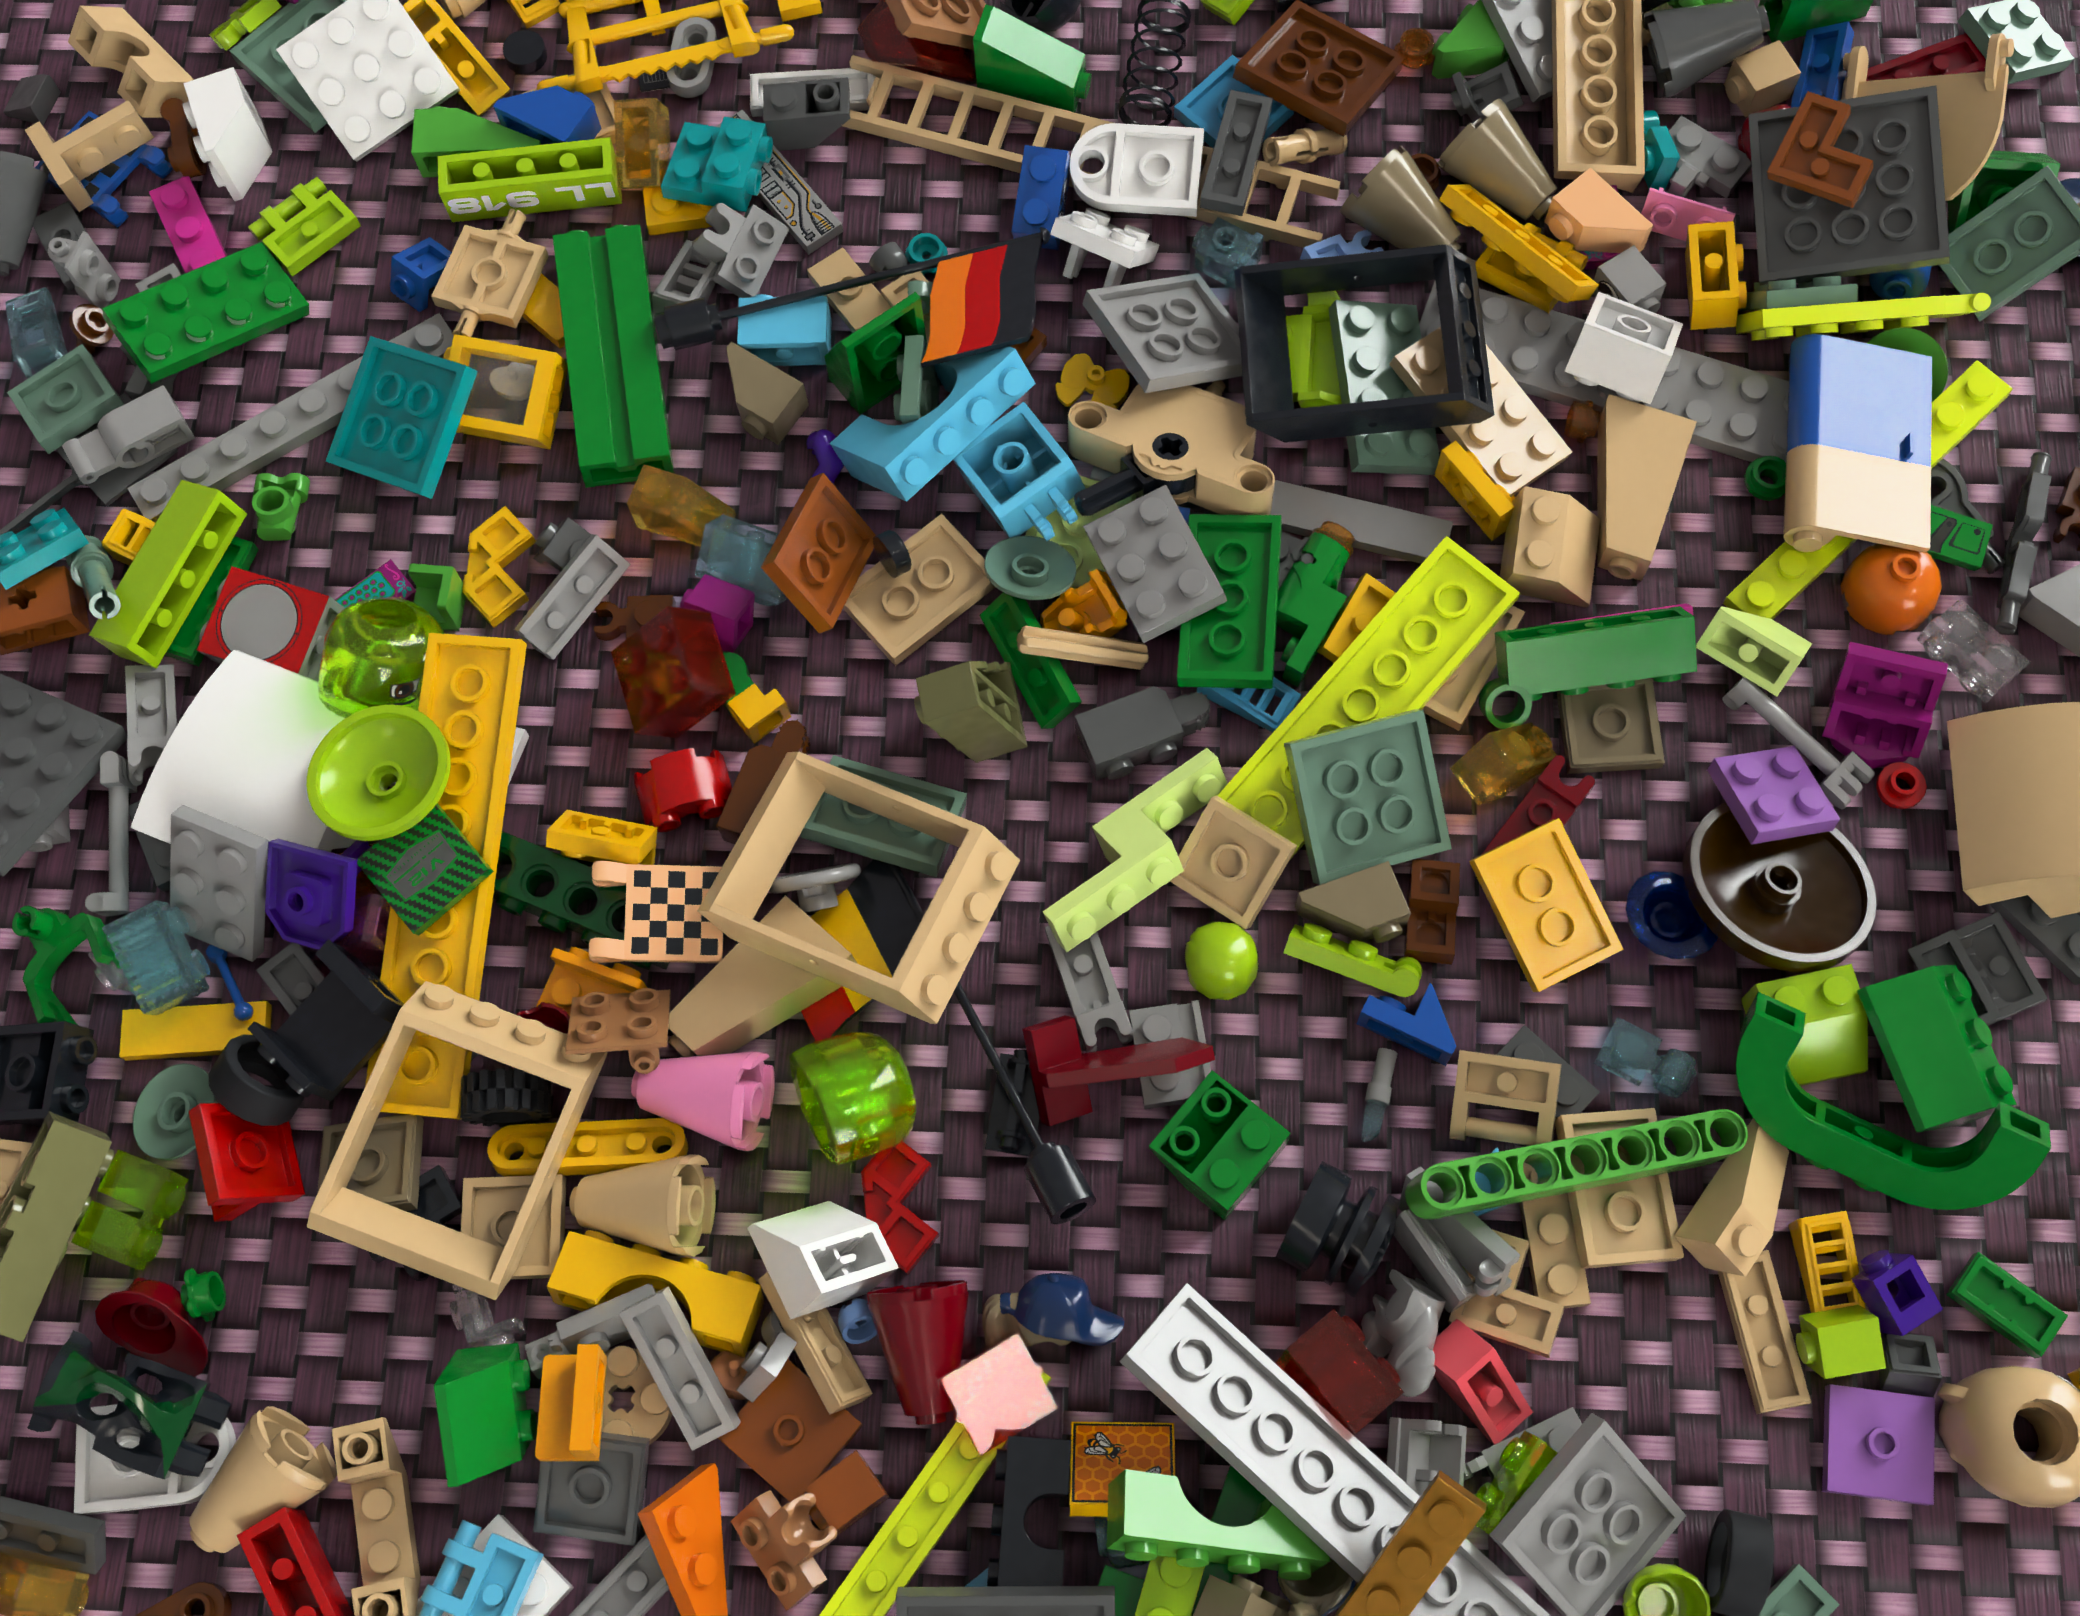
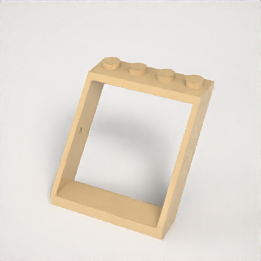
M787 752L697 911L730 939L925 1022L937 1024L1020 859L982 825L804 753ZM823 792L959 847L892 978L753 920Z
M425 981L397 1014L311 1207L307 1228L496 1300L517 1270L604 1064L607 1052L566 1055L567 1034L549 1028L537 1020L525 1019L499 1009L492 1003L481 1002L454 992L447 986ZM416 1030L571 1089L504 1249L346 1188Z

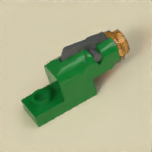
M1330 521L1323 522L1320 528H1315L1312 531L1310 537H1305L1282 564L1279 571L1276 625L1294 635L1280 658L1282 662L1286 663L1282 679L1296 687H1299L1318 654L1317 650L1344 607L1347 598L1346 595L1338 592L1337 588L1343 568L1353 554L1352 545L1355 538L1346 528Z

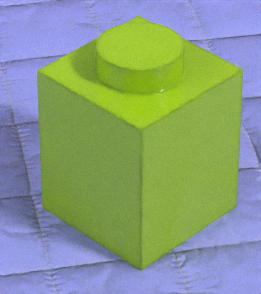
M1860 1305L1799 1315L1801 1333L1796 1334V1346L1799 1357L1804 1364L1824 1379L1886 1368L1879 1319Z

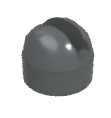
M889 242L872 255L869 265L877 273L906 266L908 261L896 242ZM899 277L887 279V281H895Z

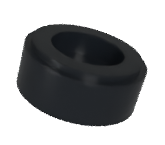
M520 30L514 32L506 38L503 44L505 60L509 68L514 72L520 74L536 72L542 68L547 60V50L543 39L534 31Z
M888 529L873 537L876 554L885 570L893 578L911 569L912 563L909 552L895 531Z

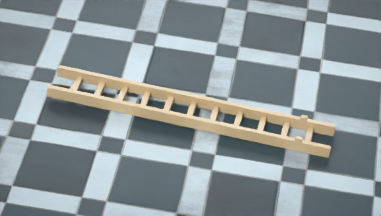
M854 55L851 56L849 61L851 69L870 73L876 77L866 99L867 106L870 107L868 113L850 110V119L842 125L843 127L1017 173L1021 172L1023 155L1001 149L1013 116L1040 123L1032 146L1044 148L1053 126L1081 133V138L1086 132L1097 126L1113 123ZM893 85L919 91L907 124L880 118ZM933 95L960 102L947 135L920 128ZM972 106L1000 112L988 146L960 139ZM1203 146L1201 165H1204L1200 176L1197 217H1184L1253 234L1263 241L1272 239L1302 248L1323 240L1322 233L1288 225L1299 190L1337 200L1341 181L1279 165L1270 166V163L1258 160L1243 216L1200 208V197L1214 150L1213 148ZM1070 174L1069 186L1073 187ZM1257 180L1273 183L1279 189H1287L1276 221L1246 214Z

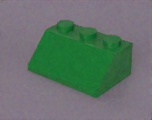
M1956 965L1927 967L1857 990L1916 1132L1966 1125L1991 1115L1999 1102L2009 1106L2017 1105L2012 1094V1079L2007 1070L1998 1063L1991 1047L1993 1041L1991 1031L1987 1024L1978 1017L1970 999L1972 997L1971 986L1967 978L1958 971Z

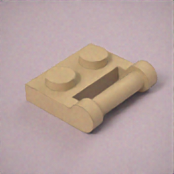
M1460 1050L1450 1123V1139L1465 1141L1466 1136L1528 1146L1552 1142L1562 1064ZM1470 1102L1539 1112L1538 1126L1469 1117Z

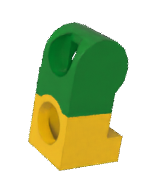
M732 652L720 653L709 662L707 677L712 685L715 696L754 744L791 717L786 701L776 689H773L766 695L760 691L752 681L744 659L738 654Z

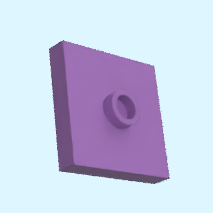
M1833 1384L1826 1385L1822 1492L1926 1506L1934 1505L1935 1398Z

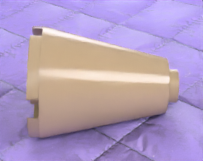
M689 1154L584 1177L578 1186L573 1188L569 1206L571 1214L576 1217L581 1227L679 1256L695 1257L702 1253L705 1246H697L701 1234H711L716 1208L715 1182L713 1177H704L701 1165H709L707 1159L700 1155Z
M267 1406L262 1412L259 1410L249 1419L189 1518L192 1529L190 1535L198 1547L206 1552L226 1553L240 1544L236 1535L283 1507L297 1508L329 1486L337 1476L336 1464L323 1442L314 1448L304 1437L311 1430L306 1424L287 1411L273 1406Z

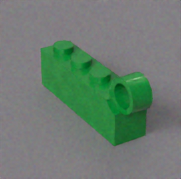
M1678 606L1495 632L1499 678L1489 681L1483 687L1479 695V707L1483 715L1495 727L1508 730L1519 727L1528 719L1532 709V701L1541 699L1543 697L1542 693L1560 691L1564 695H1580L1587 693L1590 686L1606 684L1608 688L1622 689L1634 686L1635 680L1653 678L1657 682L1677 681L1682 678L1683 673L1697 672L1695 617ZM1505 691L1517 692L1518 702L1512 712L1502 716L1493 714L1492 705L1500 693Z

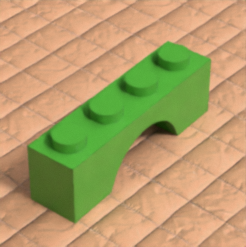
M1125 1469L1108 1484L1107 1549L1125 1551L1127 1559L1150 1561L1156 1559L1157 1555L1176 1558V1563L1184 1567H1204L1209 1565V1562L1228 1564V1570L1238 1574L1257 1573L1260 1569L1278 1571V1576L1286 1580L1308 1579L1311 1577V1573L1330 1562V1557L1268 1499L1259 1504L1250 1524L1232 1527L1214 1523L1196 1511L1184 1495L1177 1476Z

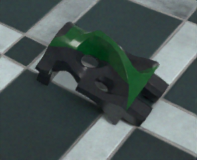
M73 1330L70 1338L52 1362L41 1384L27 1428L36 1432H46L52 1430L57 1419L76 1423L95 1435L93 1450L124 1466L161 1479L169 1478L171 1472L179 1475L200 1477L212 1450L188 1442L186 1438L194 1421L221 1430L232 1407V1403L220 1395L208 1391L211 1383L127 1353L124 1360L127 1368L123 1378L115 1375L95 1363L93 1359V1343L85 1334ZM145 1374L156 1377L162 1383V1390L158 1394L146 1393L138 1387L136 1382L138 1377ZM101 1393H110L115 1396L118 1404L115 1411L107 1415H98L91 1410V1401ZM124 1429H132L140 1435L139 1445L134 1448L122 1447L117 1442V1435Z

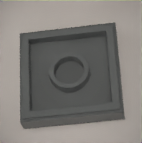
M601 1432L599 1461H541L533 1532L635 1546L640 1537L641 1521L637 1513L643 1509L650 1438Z

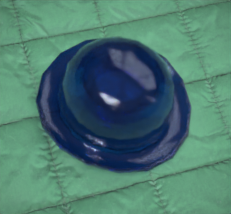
M1653 871L1639 877L1628 891L1626 914L1629 926L1639 942L1655 954L1671 959L1695 958L1709 951L1717 941L1718 937L1704 923L1694 908L1687 893L1683 876L1673 872Z

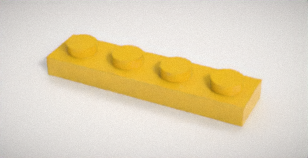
M1470 184L1447 185L1439 201L1451 209L1450 216L1458 223L1467 227L1473 226L1482 233L1481 240L1490 248L1499 252H1506L1515 259L1513 264L1520 272L1530 277H1538L1547 284L1546 291L1552 297L1564 303L1590 299L1598 287V283Z

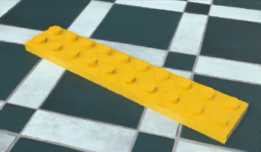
M429 633L418 711L429 717L440 729L447 741L451 758L448 782L437 803L494 872L419 936L411 932L390 906L380 980L404 1004L425 981L447 986L454 992L478 1001L480 999L527 643L522 639ZM416 1030L380 1112L462 1120L460 1118L461 1079L463 1075L467 1076L470 1073L472 1051ZM385 1042L368 1061L365 1086Z

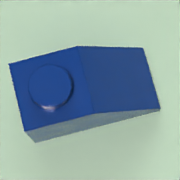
M558 85L498 99L493 105L502 126L540 140L541 145L594 139L602 129L595 105L591 99L581 92L575 91L572 93Z

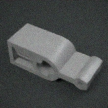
M162 385L110 411L100 419L97 426L98 429L78 439H70L62 447L80 481L86 485L95 482L99 476L119 466L127 469L141 466L195 439L177 404L165 386Z

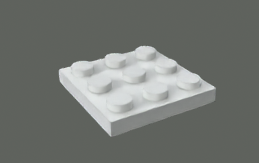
M347 0L276 49L356 162L410 126L414 121V109H431L439 106L460 91L456 82L399 0Z

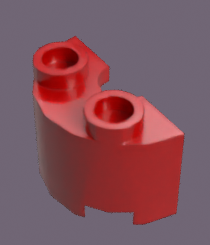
M694 748L670 752L650 760L652 770L644 775L638 772L634 774V785L645 825L658 827L657 832H668L678 828L682 824L681 818L689 814L699 813L702 819L721 816L732 790L724 756L714 749L710 756L698 757L695 755Z

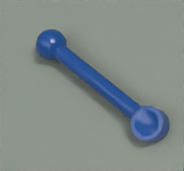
M209 945L206 949V955L212 963L217 964L235 1004L234 1016L240 1021L249 1020L253 1015V1007L244 1001L225 960L228 955L227 951Z

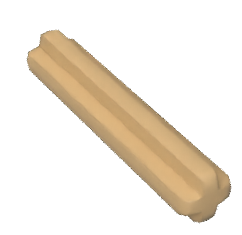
M1023 626L1017 635L1018 651L1023 654L1136 670L1143 669L1149 658L1147 645L1142 642L1032 626Z

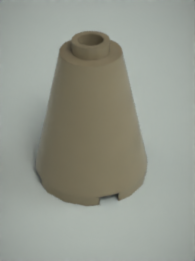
M1498 98L1481 111L1485 116L1484 120L1479 118L1473 124L1470 122L1442 153L1440 156L1441 160L1437 164L1446 173L1464 184H1470L1485 197L1521 219L1527 221L1531 216H1534L1539 221L1548 212L1552 195L1558 188L1510 110Z
M1399 145L1398 149L1394 148L1366 175L1361 181L1363 185L1358 190L1360 195L1357 197L1351 193L1340 209V212L1347 219L1398 249L1445 244L1457 251L1461 249V246L1456 242L1462 235L1439 201L1409 152L1402 145Z

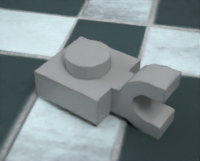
M774 1310L767 1315L761 1327L762 1337L767 1345L765 1346L759 1341L741 1365L747 1371V1374L736 1391L752 1403L777 1377L797 1344L781 1328Z

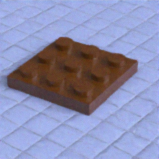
M1296 0L1238 61L1232 78L1344 137L1402 70L1406 56Z

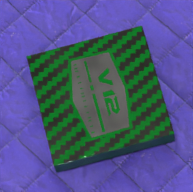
M438 803L419 823L398 835L377 841L357 860L358 866L411 932L418 936L494 872Z

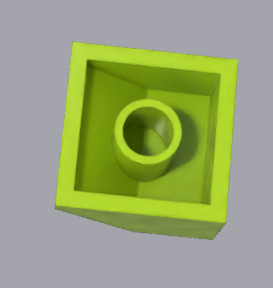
M1852 964L1758 983L1741 999L1745 1014H1747L1758 992L1806 1013L1803 1037L1788 1062L1790 1072L1800 1086L1868 1071V1019L1857 993L1860 987Z

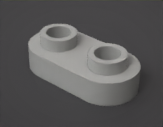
M692 17L682 21L675 29L670 51L718 40L713 24L700 17ZM706 58L697 65L690 62L683 68L676 65L666 72L671 90L684 98H693L703 94L710 85L715 60L711 61Z

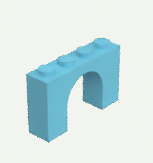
M1008 346L934 365L937 376L945 390L951 392L938 407L918 420L901 425H887L861 414L831 441L830 445L852 477L907 502L1036 384L1015 348Z

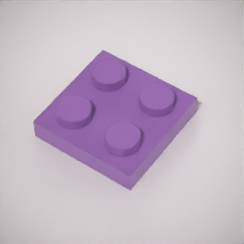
M1795 746L1714 758L1707 769L1751 844L1833 831L1840 821L1838 814Z

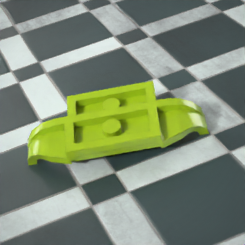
M1336 290L1308 293V306H1303V314L1286 316L1293 402H1298L1301 408L1342 404L1328 309L1335 300L1341 299Z

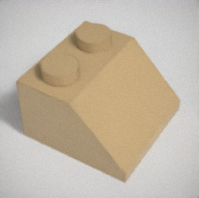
M1524 486L1512 501L1514 510L1506 528L1500 577L1519 591L1520 595L1587 608L1590 605L1601 519L1571 495Z

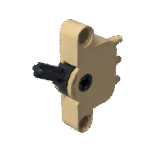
M1222 380L1213 381L1206 390L1189 385L1145 393L1138 384L1120 410L1088 400L1074 404L1068 413L1067 446L1070 454L1080 461L1114 473V475L1074 495L1075 505L1082 516H1091L1133 494L1140 498L1164 485L1169 489L1177 505L1190 502L1223 515H1270L1275 476L1269 467L1252 460L1257 430L1246 424L1244 405L1222 397V393L1226 388Z

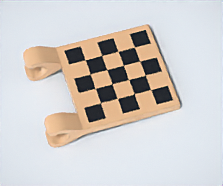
M610 861L594 862L592 865V882L595 886L615 887L626 885L624 940L599 937L590 939V961L594 963L623 961L719 963L723 956V932L697 910L722 867L641 865Z

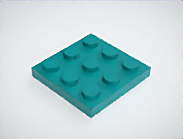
M370 336L326 462L432 499L478 371L460 363Z

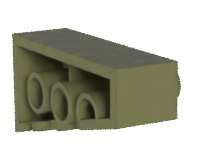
M48 1112L0 1207V1335L20 1342L24 1341L54 1271L57 1270L65 1256L68 1240L75 1224H79L88 1210L91 1202L89 1193L96 1177L102 1178L105 1175L114 1156V1150L109 1149L112 1141L106 1133L52 1112Z

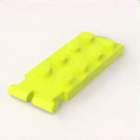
M1986 293L1761 309L1738 315L1736 334L1751 333V341H1762L1793 336L1794 329L1796 338L1807 334L1839 332L1838 326H1840V334L1928 326L1929 319L1949 318L1985 311L1991 305V298Z

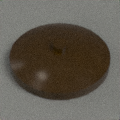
M1724 803L1711 810L1702 819L1686 844L1683 855V877L1687 893L1697 913L1709 929L1726 945L1759 964L1790 972L1824 970L1848 958L1865 940L1873 926L1877 902L1871 874L1856 848L1836 828L1829 832L1751 844L1727 803Z

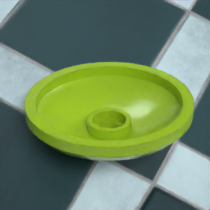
M379 705L363 709L348 716L325 735L311 758L306 786L312 809L319 819L332 831L354 840H381L410 829L428 815L445 790L451 767L447 741L440 729L429 717L410 707ZM396 782L391 789L387 790L390 784Z

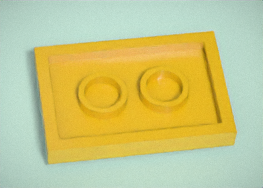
M1559 818L1553 819L1469 861L1533 992H1540L1624 950Z

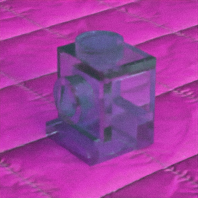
M1217 217L1211 227L1203 224L1195 235L1192 243V248L1195 249L1194 268L1236 290L1234 270L1240 266L1258 265L1262 256L1264 235L1258 232L1252 235Z

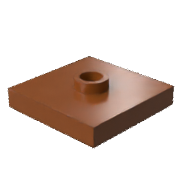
M787 1359L772 1383L753 1403L748 1400L737 1415L741 1420L739 1426L718 1439L790 1502L807 1493L804 1488L824 1474L862 1428L863 1424L846 1409L829 1415L811 1379Z

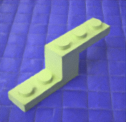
M1208 748L1204 749L1092 826L1102 851L1111 864L1042 911L1056 941L1066 952H1069L1081 942L1090 938L1094 933L1184 871L1172 840L1165 833L1208 804L1211 797L1217 796L1228 784L1218 757Z

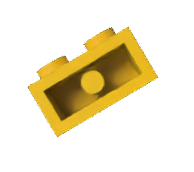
M1734 221L1690 224L1687 228L1685 251L1690 330L1736 327L1738 309L1746 308L1747 289L1746 282H1739L1738 271H1743L1744 252L1743 244H1736Z

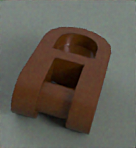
M170 98L160 108L161 116L170 125L172 146L168 147L170 164L175 172H181L184 177L194 178L206 175L207 163L202 162L193 141V137L199 136L198 129L191 127L182 106L184 102L178 98Z

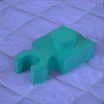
M1645 110L1644 179L1649 189L1659 190L1660 187L1666 189L1680 159V155L1667 126H1660L1657 112L1655 110Z

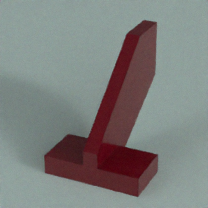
M1067 1015L1022 1028L1040 1121L1047 1126H1053L1093 1112L1088 1090L1089 1083L1178 1073L1215 1060L1212 1045L1183 1037L1081 1053L1075 1018Z

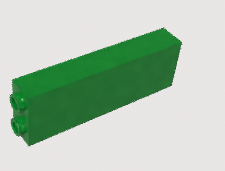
M623 224L614 225L606 228V235L590 237L588 231L572 230L566 234L552 235L578 462L586 488L675 476L647 258L640 224L630 226Z

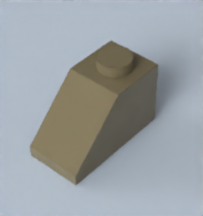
M731 341L726 350L736 404L742 420L741 424L753 437L760 440L766 437L779 445L809 406L804 383Z
M1389 861L1298 893L1295 904L1299 916L1353 940L1362 942L1374 938L1376 943H1382L1396 938L1403 933L1402 928L1406 927L1411 914Z

